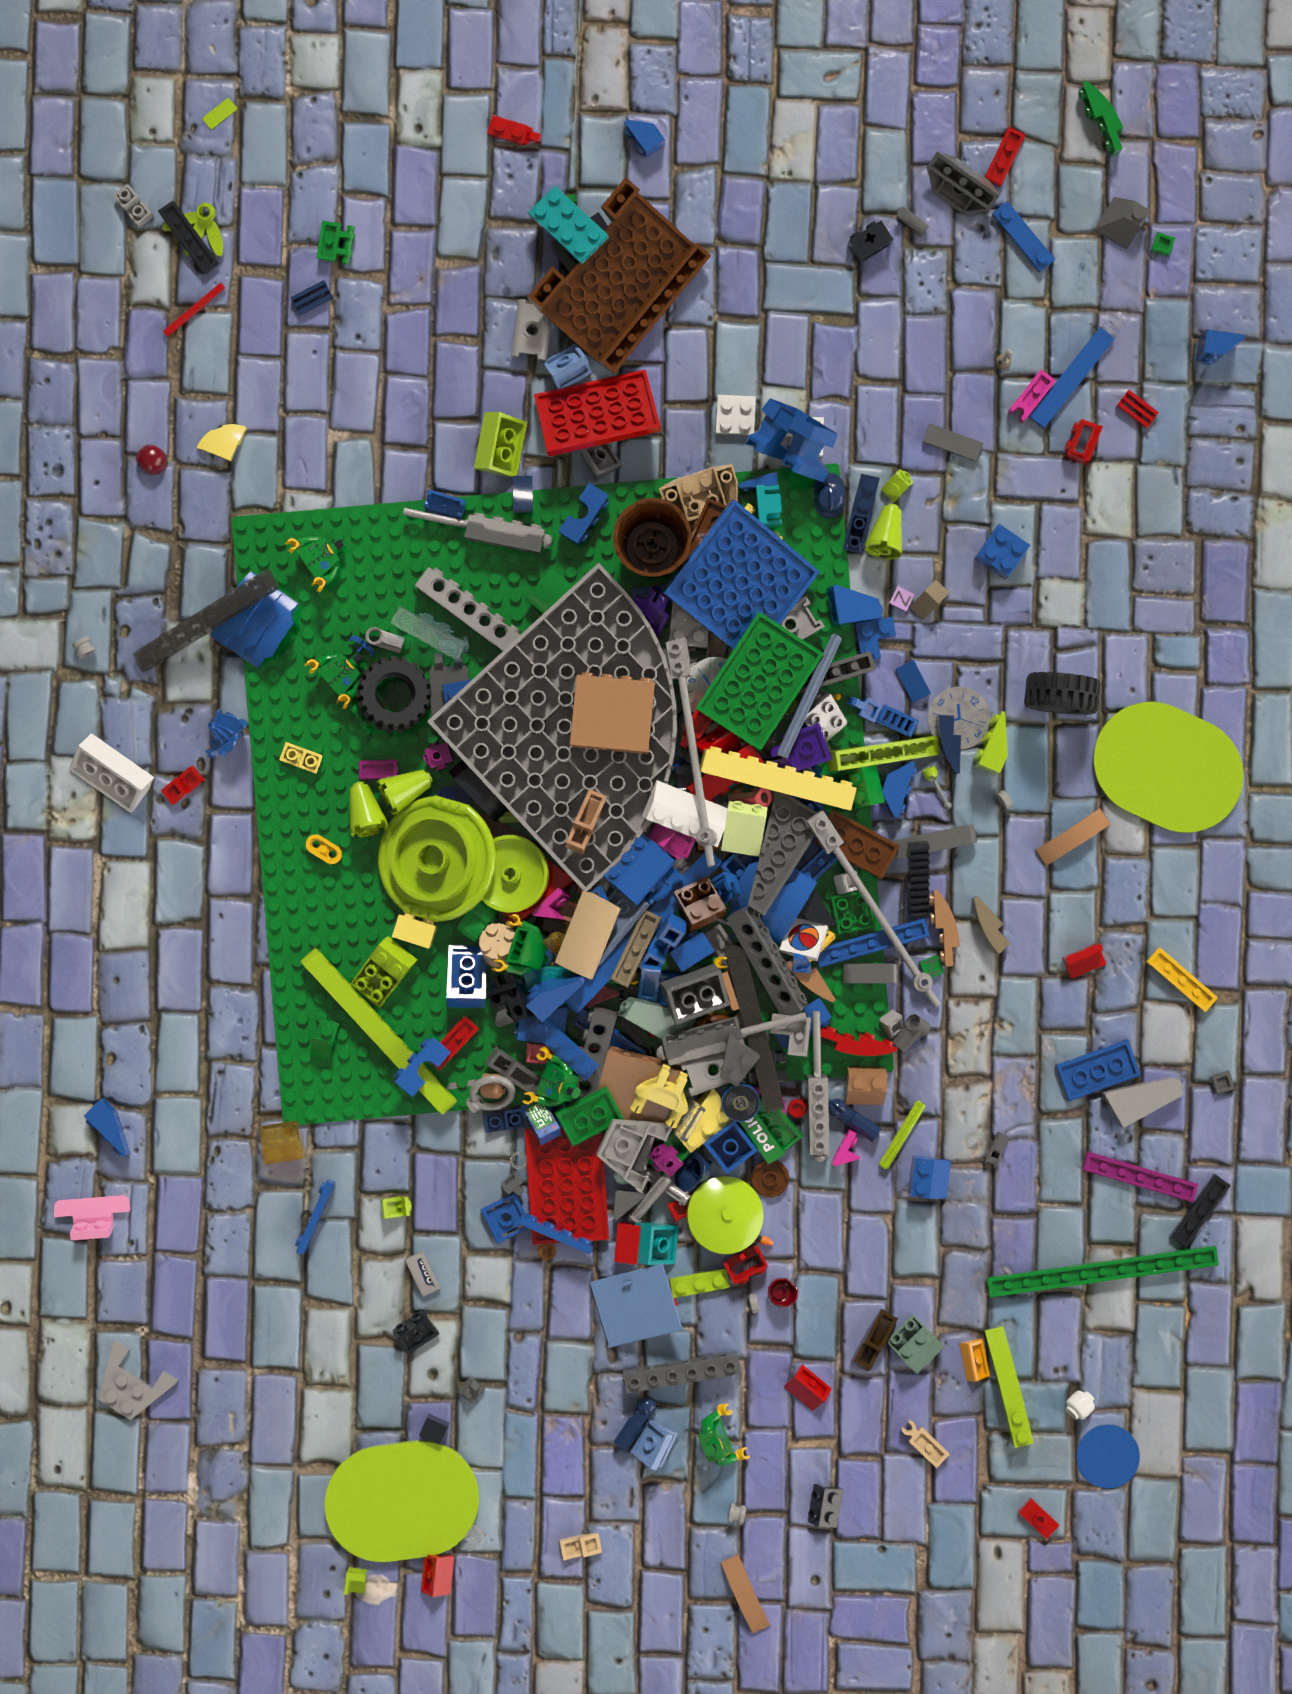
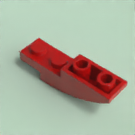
M832 1027L820 1028V1036L835 1041L833 1049L844 1053L877 1056L896 1052L897 1047L893 1046L894 1042L884 1038L882 1042L875 1039V1035L867 1032L864 1035L859 1034L856 1041L854 1040L855 1036L845 1032L843 1035L837 1034V1029Z

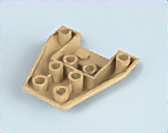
M732 464L711 467L675 479L659 488L662 499L676 505L685 515L690 524L691 533L707 498L728 505L732 499L738 502V481Z

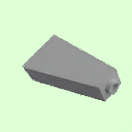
M1170 1076L1106 1090L1101 1093L1119 1126L1125 1128L1183 1096L1182 1090L1184 1087L1179 1079Z

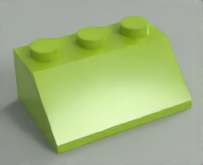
M484 412L474 469L511 478L517 476L527 422L501 412Z

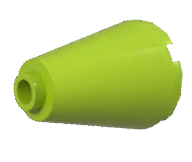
M888 504L882 508L865 543V551L868 554L880 558V555H884L888 560L901 557L903 552L902 511L897 505Z
M424 770L382 778L377 781L381 785L378 788L387 806L391 805L392 810L390 812L393 815L398 814L431 787V782H433L430 773H425Z
M364 782L354 783L353 787L350 788L351 836L354 837L355 834H358V837H366L380 833L379 829L381 828L387 829L389 827L388 822L369 785L364 784Z

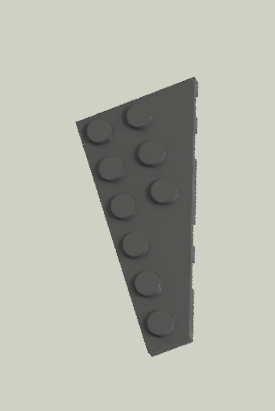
M775 792L748 902V907L762 916H765L815 837L805 821L817 812L792 796L780 792Z

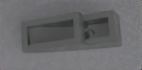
M495 1046L485 1060V1063L526 1092H533L537 1096L536 1092L541 1077Z

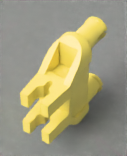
M663 1064L657 1077L646 1080L636 1087V1097L630 1109L635 1112L637 1107L636 1113H641L647 1100L672 1109L666 1124L670 1127L673 1123L672 1128H677L682 1115L688 1112V1104L683 1092L688 1074L680 1072L674 1084L667 1081L670 1067Z

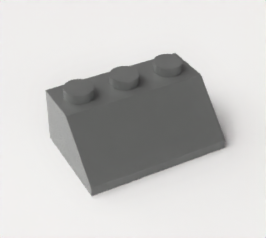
M714 964L660 983L664 1001L676 1025L730 1005L721 970Z

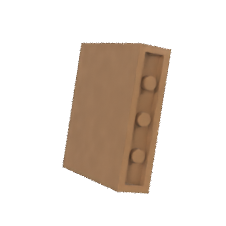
M582 672L581 675H577L570 746L649 754L655 682H651L652 679L640 678V681L632 680L630 676H620V679L613 678V675L601 674V677L593 676V673Z
M609 1045L598 1090L605 1086L608 1087L624 1120L666 1122L672 1109L650 1100L646 1101L641 1113H636L637 1107L635 1112L630 1109L636 1097V1087L646 1080L657 1077L662 1065L669 1066V1062ZM680 1064L669 1066L670 1073L667 1081L675 1084L680 1072H683Z

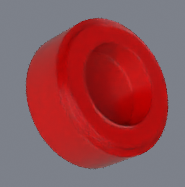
M793 1099L788 1103L787 1111L791 1117L801 1118L806 1114L807 1107L801 1099Z

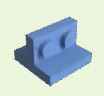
M575 343L548 358L547 361L542 362L557 389L571 386L593 373L586 356Z
M648 1417L630 1452L650 1469L657 1470L658 1467L662 1468L678 1432L661 1426L655 1420Z

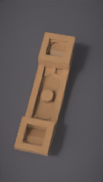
M1099 808L1057 837L1037 848L1036 852L1045 866L1096 835L1110 825V823Z
M739 1554L722 1561L721 1564L752 1633L770 1626Z

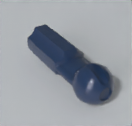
M839 1098L829 1102L828 1109L831 1116L838 1118L871 1142L876 1139L881 1127L845 1104Z
M643 1397L639 1401L637 1410L632 1417H629L613 1443L623 1451H628L643 1429V1425L648 1417L656 1411V1402L653 1398Z

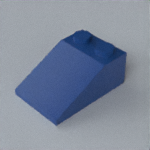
M449 945L447 1007L486 1008L487 963L482 956L479 946Z
M571 972L542 981L539 985H533L528 991L526 1007L543 1022L584 984L585 977Z

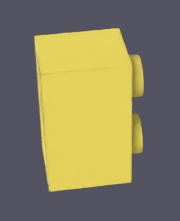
M409 913L399 915L392 937L425 948H431L437 926L433 925L434 921L424 918L422 921L416 920V916Z

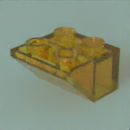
M298 1120L259 1126L265 1165L299 1160L306 1157L304 1139Z

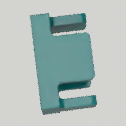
M756 485L755 504L757 519L768 528L781 527L782 520L767 521L769 519H779L782 512L781 496L779 493H776L779 491V485Z

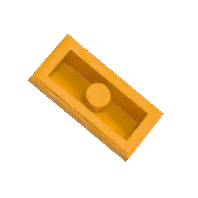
M983 1339L959 1343L967 1381L976 1382L990 1377Z

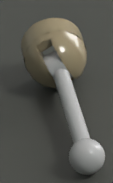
M1007 349L1005 354H1000L996 358L995 364L998 369L1005 370L1010 366V357L1013 355L1011 349Z

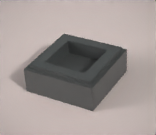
M1227 1070L1210 1076L1216 1095L1235 1089L1230 1071Z

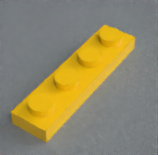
M1160 947L1146 961L1203 1012H1206L1217 1000L1218 997Z

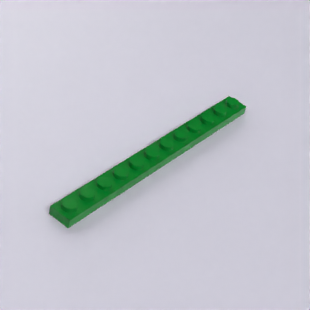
M1215 1245L991 1276L986 1277L989 1297H997L1218 1266L1219 1262L1217 1248Z

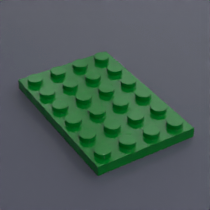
M758 612L695 709L761 751L824 653L766 615Z

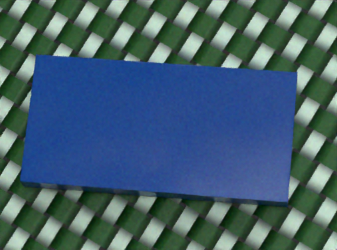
M1128 1039L1055 1065L1068 1101L1141 1076Z

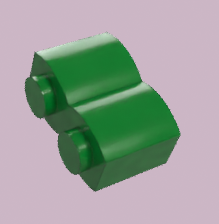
M481 900L473 909L468 911L456 929L475 942L477 939L479 940L487 925L493 924L499 917L496 915L498 910L489 907Z

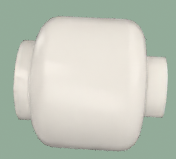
M1076 1391L1066 1401L1067 1413L1075 1420L1085 1419L1095 1409L1093 1396L1087 1391Z

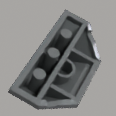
M937 151L926 167L933 193L964 215L989 212L1000 196L999 192L987 178L951 155Z

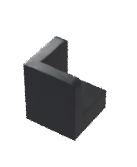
M428 1414L419 1435L441 1444L449 1422Z

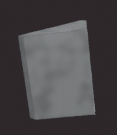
M609 443L578 450L597 481L622 466Z

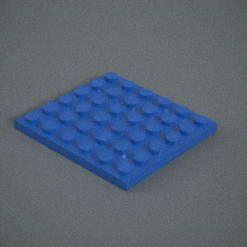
M732 499L662 593L729 648L734 650L758 612H761L780 625L820 571L736 500Z

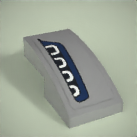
M423 1251L406 1258L407 1265L422 1296L440 1289V1284Z

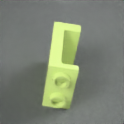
M729 801L721 851L759 857L767 807L759 804L750 805L740 801Z

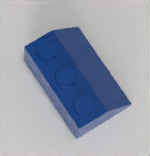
M643 833L630 846L632 848L622 855L621 860L603 875L613 888L636 905L643 900L675 863L673 858Z

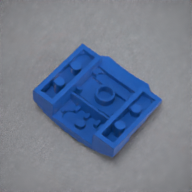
M250 572L239 583L224 604L213 625L210 636L259 668L265 658L273 657L281 641L293 626L292 615L299 606V603L256 573Z
M758 862L748 864L739 879L741 894L730 901L732 909L727 917L733 912L748 906ZM794 868L765 916L760 914L763 924L768 928L769 934L777 946L794 923L817 883V880L797 868Z

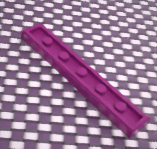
M1086 1151L1081 1169L1190 1202H1194L1198 1183Z

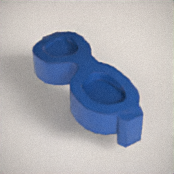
M352 635L349 641L353 640L361 644L357 649L359 653L363 648L370 652L371 658L376 653L363 639Z

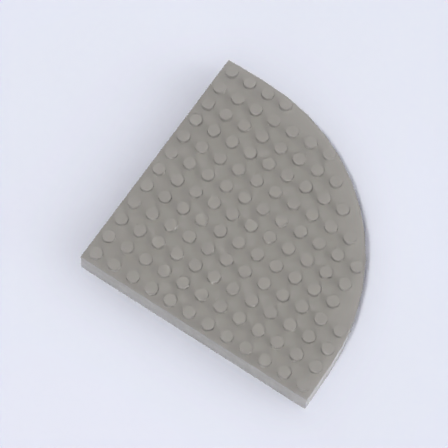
M599 563L427 721L584 892H589L600 882L603 875L621 860L622 855L632 848L630 846L645 831L650 823V820L647 819L639 832L636 830L645 819L642 815L655 782L658 780L665 784L669 783L675 758L677 706L673 682L665 655L653 629L639 607ZM582 672L593 673V676L601 677V674L613 675V678L620 679V676H630L632 680L640 681V678L652 679L651 682H655L649 754L570 746L577 675H581ZM591 789L607 796V799L585 852L582 855L565 848V844L588 790ZM636 833V836H635V838L632 840V842H631V843L625 848V850L620 854V852L623 850V848H624L625 845L628 843V841H629L630 838L633 836V834Z

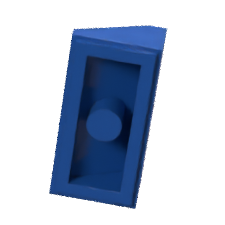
M914 660L895 669L912 703L931 694Z

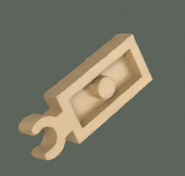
M908 1419L911 1429L906 1430L902 1426V1432L905 1435H911L908 1441L937 1468L950 1453L922 1426L917 1430L915 1423Z

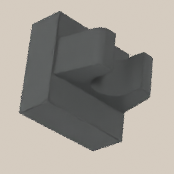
M516 1170L501 1182L503 1189L508 1195L512 1191L518 1196L524 1192L521 1186L523 1180Z
M470 1375L457 1392L473 1404L485 1387Z

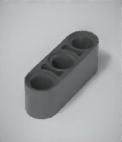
M843 964V983H899V964Z

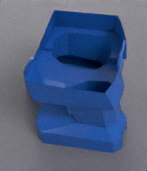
M769 398L761 409L766 415L758 431L749 434L745 444L754 446V450L762 454L783 460V465L790 466L791 470L798 474L824 482L829 469L818 459V456L824 445L831 448L834 447L838 434L801 410ZM787 433L792 434L790 446L783 440Z

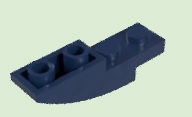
M862 473L860 475L843 545L844 550L862 553L880 480L879 477Z

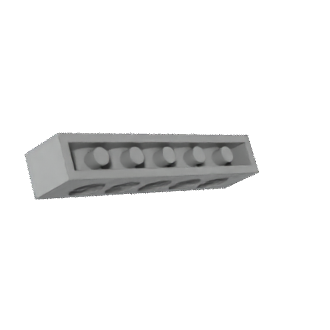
M428 567L415 584L416 588L502 652L520 636L519 633L521 631L514 625L510 627L504 623L505 619L496 613L495 616L489 612L490 608L483 602H480V604L473 600L475 597L466 590L463 593L458 589L459 585L455 581L444 579V574L437 568L432 570ZM437 583L444 584V589L441 592L434 590V586ZM458 594L460 596L459 601L451 603L449 601L451 595ZM469 605L475 607V612L472 615L465 613V608ZM483 617L490 618L491 621L488 626L480 624V620ZM499 628L506 630V634L502 638H498L495 635L496 630Z

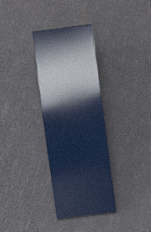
M938 715L936 716L937 733L942 753L953 774H960L961 735H954V716Z

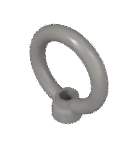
M489 1075L482 1077L471 1086L470 1098L466 1100L467 1106L473 1113L480 1109L488 1111L502 1109L513 1101L516 1092L515 1087L509 1079L503 1076ZM499 1083L507 1088L508 1094L499 1102L487 1103L483 1101L481 1096L477 1095V1091L483 1085Z

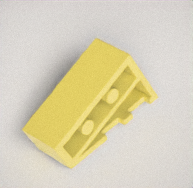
M715 1089L703 1093L701 1098L697 1100V1104L691 1113L689 1112L676 1131L679 1139L690 1153L732 1121L724 1113L721 1104L722 1097Z

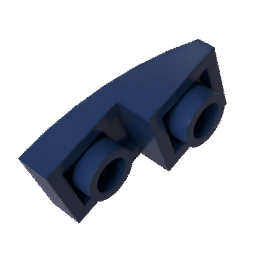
M513 476V513L533 512L532 476Z
M522 1108L482 1113L485 1133L525 1128Z

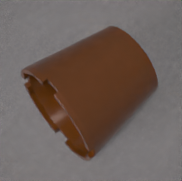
M659 498L641 499L625 508L619 515L613 531V544L620 561L632 572L647 577L663 576L677 569L686 559L692 541L690 524L682 511L671 502ZM655 542V546L657 548H654V550H650L647 544Z

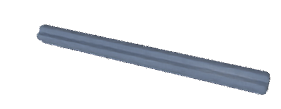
M832 634L824 649V654L819 660L778 749L777 754L780 757L787 758L842 640L839 635Z

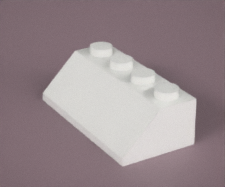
M92 733L78 745L69 768L70 771L130 813L138 806L154 779L148 772L141 769Z
M656 780L642 817L696 838L698 830L701 829L697 797ZM705 800L709 828L717 833V841L713 846L718 847L725 829L728 808ZM707 833L703 835V839L706 840L708 837Z

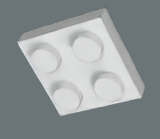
M718 395L716 434L749 436V434L754 433L756 396Z

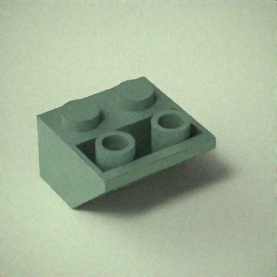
M914 1314L886 1341L916 1373H919L944 1348L943 1344Z

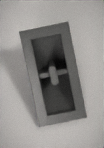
M616 1189L614 1219L617 1221L644 1198L645 1192L642 1191L640 1193L637 1190Z

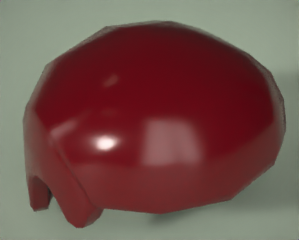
M153 444L143 446L136 455L138 467L148 475L160 474L165 470L168 463L166 453Z
M777 1278L771 1281L768 1286V1298L777 1307H789L798 1298V1288L787 1278Z

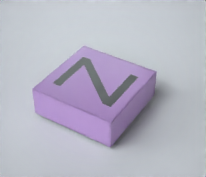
M897 586L889 604L906 612L915 594Z

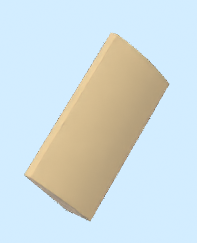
M582 892L555 963L581 976L593 979L621 908L594 893Z

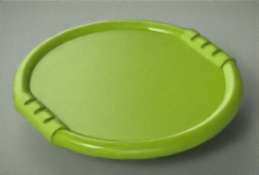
M435 795L410 803L390 820L389 827L385 829L380 841L378 868L387 894L403 912L438 923L466 914L482 900L494 877L496 850L487 824L470 805Z

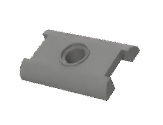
M519 299L517 302L510 357L519 358V354L523 353L538 355L537 359L539 361H547L551 322L533 304H526V299ZM530 327L537 329L534 335L527 333Z
M807 596L798 600L780 624L787 629L785 627L786 623L794 622L796 627L789 631L802 640L825 627L821 620L816 622L808 606L811 603Z
M725 1051L680 1064L682 1070H687L692 1087L688 1088L690 1096L730 1083L722 1078L720 1074ZM710 1065L717 1066V1072L714 1075L708 1074V1067Z

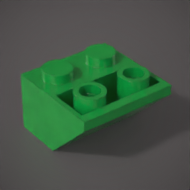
M876 765L833 775L834 782L840 783L841 780L851 782L852 787L857 788L851 810L885 802ZM841 808V812L850 811Z

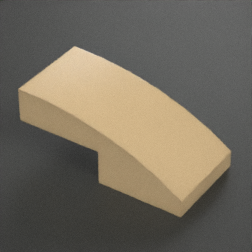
M598 1533L583 1534L558 1540L563 1560L602 1553Z

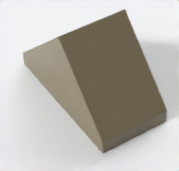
M935 580L909 608L924 620L950 592Z

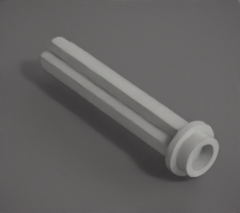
M646 1167L644 1172L638 1171L648 1175V1181L653 1185L661 1177L648 1167ZM672 1183L663 1191L678 1201L680 1206H685L691 1198L689 1192L685 1193Z
M667 1175L661 1176L635 1209L629 1211L627 1218L632 1224L642 1221V1216L671 1183V1179Z

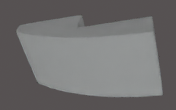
M128 184L113 195L139 228L154 217Z

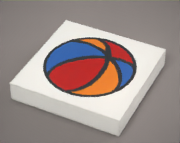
M796 918L783 938L779 949L780 953L792 956L793 953H798L807 959L817 961L829 929L828 925Z

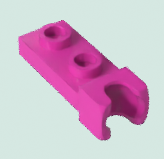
M1041 369L1011 406L1008 413L1012 414L1015 410L1021 411L1022 416L1019 422L1023 423L1056 380Z

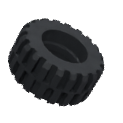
M382 658L377 663H372L362 674L356 690V703L360 708L361 716L366 718V722L369 725L373 724L375 729L379 731L380 729L386 730V733H391L392 731L400 733L403 730L413 728L414 725L422 720L431 702L429 679L425 678V672L422 669L419 670L416 663L412 662L411 664L407 662L406 658ZM397 678L409 686L412 698L405 710L389 712L378 704L375 695L376 688L384 679Z
M1033 672L1026 679L1024 704L1030 709L1059 714H1095L1099 707L1101 684L1097 678L1061 672Z

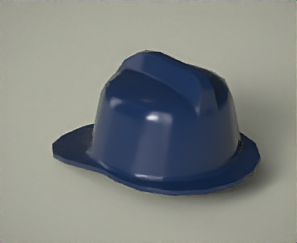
M828 473L824 482L816 480L814 486L815 508L819 515L824 518H836L845 508L844 482L835 473Z
M690 1153L683 1161V1165L675 1173V1186L685 1193L692 1191L699 1183L705 1182L709 1178L712 1162L703 1158L700 1153Z

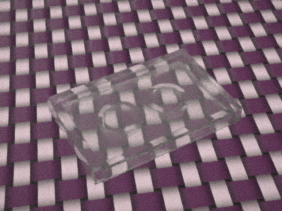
M690 1095L686 1096L688 1112L682 1115L677 1128H672L671 1130L685 1143L706 1111Z

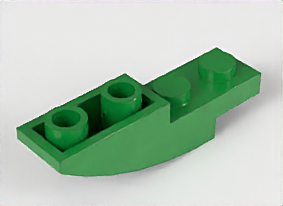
M1083 81L1079 87L1078 94L1081 101L1084 100L1086 117L1090 118L1092 124L1099 121V131L1101 134H1104L1106 139V150L1110 151L1112 157L1118 155L1123 149L1118 134L1123 129L1122 123L1107 98L1088 81Z

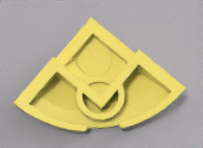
M235 424L223 425L220 428L209 431L200 440L196 448L231 461L247 427Z

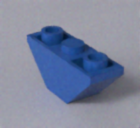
M910 762L885 776L882 792L885 804L893 818H898L899 815L902 816L904 813L905 804H903L905 797L909 796L911 786H908L910 778L914 779L917 770L914 767V762Z

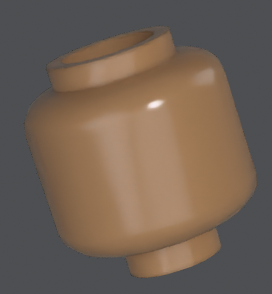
M485 1073L482 1075V1077L489 1075L502 1076L501 1074L497 1073ZM489 1083L480 1087L478 1091H480L481 1096L484 1098L499 1099L502 1094H505L507 1088L499 1083Z

